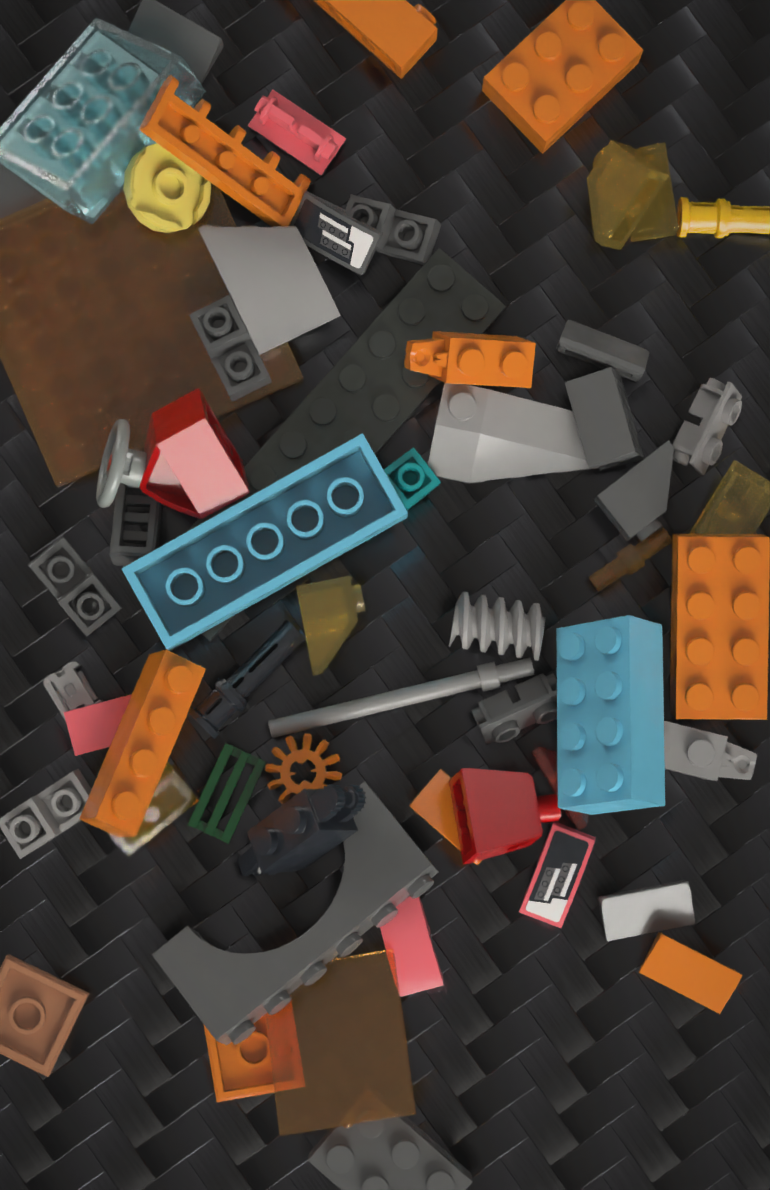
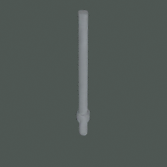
M530 657L496 666L495 662L477 665L476 671L269 720V729L272 738L473 689L482 688L483 692L501 688L500 683L534 675V669Z

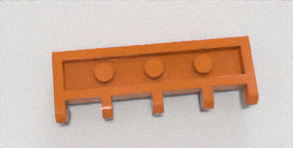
M172 75L167 77L142 121L139 130L271 227L289 226L304 193L311 183V179L301 174L294 183L275 170L280 161L278 154L271 151L264 160L260 159L241 144L246 130L237 125L228 135L206 118L211 109V104L202 99L193 109L174 94L179 85V80Z

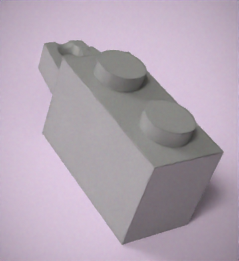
M664 721L665 769L712 781H717L718 777L751 780L757 754L727 742V736Z

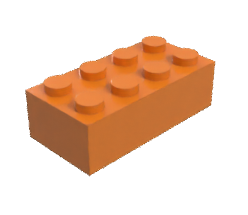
M672 534L670 713L675 719L767 720L769 536L763 534Z

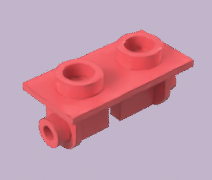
M272 90L268 97H261L254 109L257 113L248 124L249 128L319 175L324 173L346 141L345 137L275 90Z

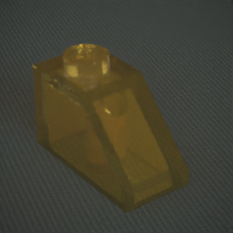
M611 140L608 146L602 148L596 155L593 162L594 168L587 177L595 241L601 246L621 250L669 177V174L633 147Z
M350 576L296 586L313 676L324 674L358 624L357 612L365 611L361 585L351 586Z

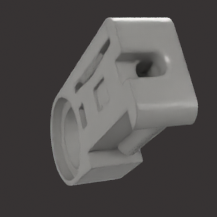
M70 662L62 670L50 674L43 681L46 690L64 720V712L103 702V700L95 702L98 697L83 672H77L76 669L82 666L77 662Z

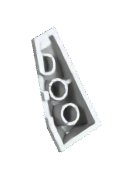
M444 383L428 460V466L437 477L465 483H477L495 479L520 478L530 475L590 469L586 461L573 411L480 387Z

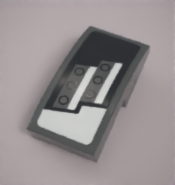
M306 191L290 226L297 227L307 246L340 265L363 275L369 266L383 232L346 215L347 210Z

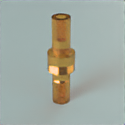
M662 527L637 545L633 546L630 543L615 553L616 559L588 578L599 592L624 574L628 573L631 576L646 566L644 561L671 544L672 539Z

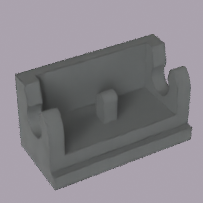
M612 367L565 382L586 461L590 469L599 467L600 471H605L644 460L621 375Z

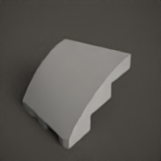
M202 225L198 227L200 235L259 355L340 316L332 296L296 226L213 227L211 225Z

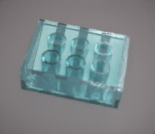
M95 18L0 127V163L65 211L93 224L123 189L125 170L131 158L145 146L156 144L154 140L141 132L139 127L166 78L172 75L179 80V85L174 94L191 107L197 103L206 91L182 56Z

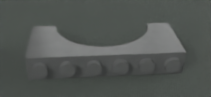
M365 781L359 786L363 788V792H366V803L364 808L354 816L358 831L343 841L345 863L337 894L325 914L307 932L279 948L260 953L242 954L218 949L209 944L199 932L186 926L152 954L216 1041L225 1045L233 1042L235 1045L248 1038L256 1029L254 1023L267 1012L269 1015H274L282 1010L291 1001L292 998L289 994L303 983L305 986H309L320 979L327 971L325 965L338 954L344 957L353 952L363 941L360 937L374 925L380 928L387 924L397 915L398 909L396 907L409 896L412 899L421 896L433 885L432 877L439 873L438 870Z

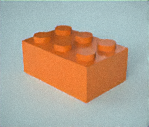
M565 0L484 76L482 92L543 154L638 65L643 49L596 0Z

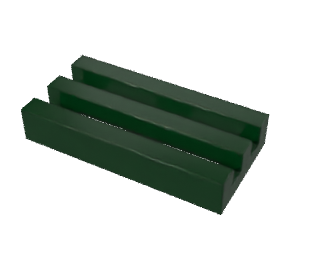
M225 743L187 825L229 844L267 761ZM232 755L238 758L209 822L206 823L201 818ZM246 763L254 765L225 831L217 828Z

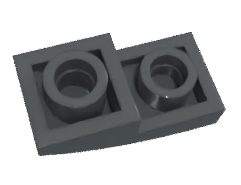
M350 195L345 214L383 232L375 251L424 265L430 259L442 225L437 219L397 210L388 203Z
M230 295L189 314L232 402L272 383L270 375Z
M64 536L28 563L29 567L54 595L60 606L86 637L122 609Z

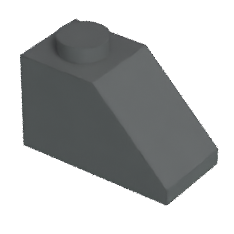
M669 440L594 499L626 542L635 535L642 542L662 526L657 518L667 510L674 447Z

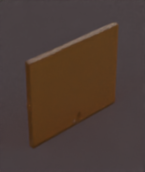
M393 949L332 959L325 965L327 971L320 979L309 986H305L304 983L289 994L292 999L288 1005L276 1014L269 1015L268 1012L265 1014L279 1133L281 1136L341 1126L351 1128L354 1124L416 1115L398 974Z

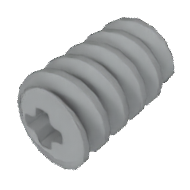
M462 592L455 604L449 647L456 635H459L462 648L468 650L474 638H478L481 652L486 653L491 642L496 641L499 655H504L508 646L514 644L516 657L522 658L529 646L532 647L534 660L539 661L545 625V617H542L540 604L533 603L529 612L524 614L522 601L516 600L508 612L506 611L504 598L498 597L493 607L489 609L486 595H479L474 606H471L468 592Z

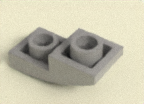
M79 768L0 818V828L20 859L81 821L79 818L92 789Z

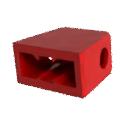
M462 768L449 780L463 864H470L528 847L542 837L541 823L559 821L561 817V809L558 808V796L556 794L536 796L534 780L529 773Z

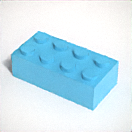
M627 615L556 628L558 808L594 815L665 806L662 624Z

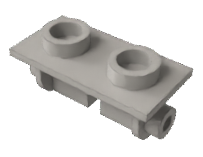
M709 378L707 384H701L688 413L702 419V421L697 426L684 420L672 444L674 447L673 461L684 466L690 463L703 476L708 466L714 465L718 460L723 446L721 439L728 425H733L741 412L742 395L731 382H727L725 385L716 379Z

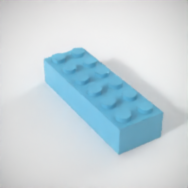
M362 433L123 567L122 571L165 648L172 651L406 519L408 512Z

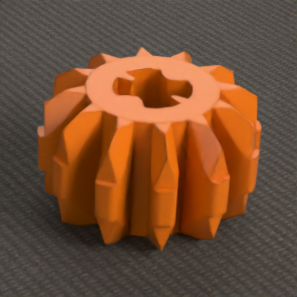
M304 734L303 749L298 750L293 736L286 737V744L291 753L287 755L282 749L274 747L271 752L275 757L283 761L282 765L272 763L265 766V771L270 773L280 772L281 776L280 779L272 780L267 784L269 790L276 789L283 784L287 788L278 799L281 804H285L292 793L298 794L303 789H324V786H328L324 783L326 778L332 780L342 779L341 772L327 771L326 768L327 765L337 763L340 760L339 755L334 754L323 760L320 755L328 748L329 742L322 740L314 752L310 750L312 744L311 734ZM307 760L312 761L316 767L311 770V772H316L314 781L311 783L308 780H304L300 784L296 783L292 777L296 772H291L293 764L295 762L304 764Z

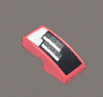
M554 821L538 857L535 871L521 902L519 912L562 928L596 837Z

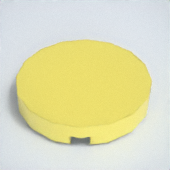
M156 143L145 146L131 158L125 170L123 190L129 209L140 223L152 231L172 233L189 228L203 217L210 203L211 182Z

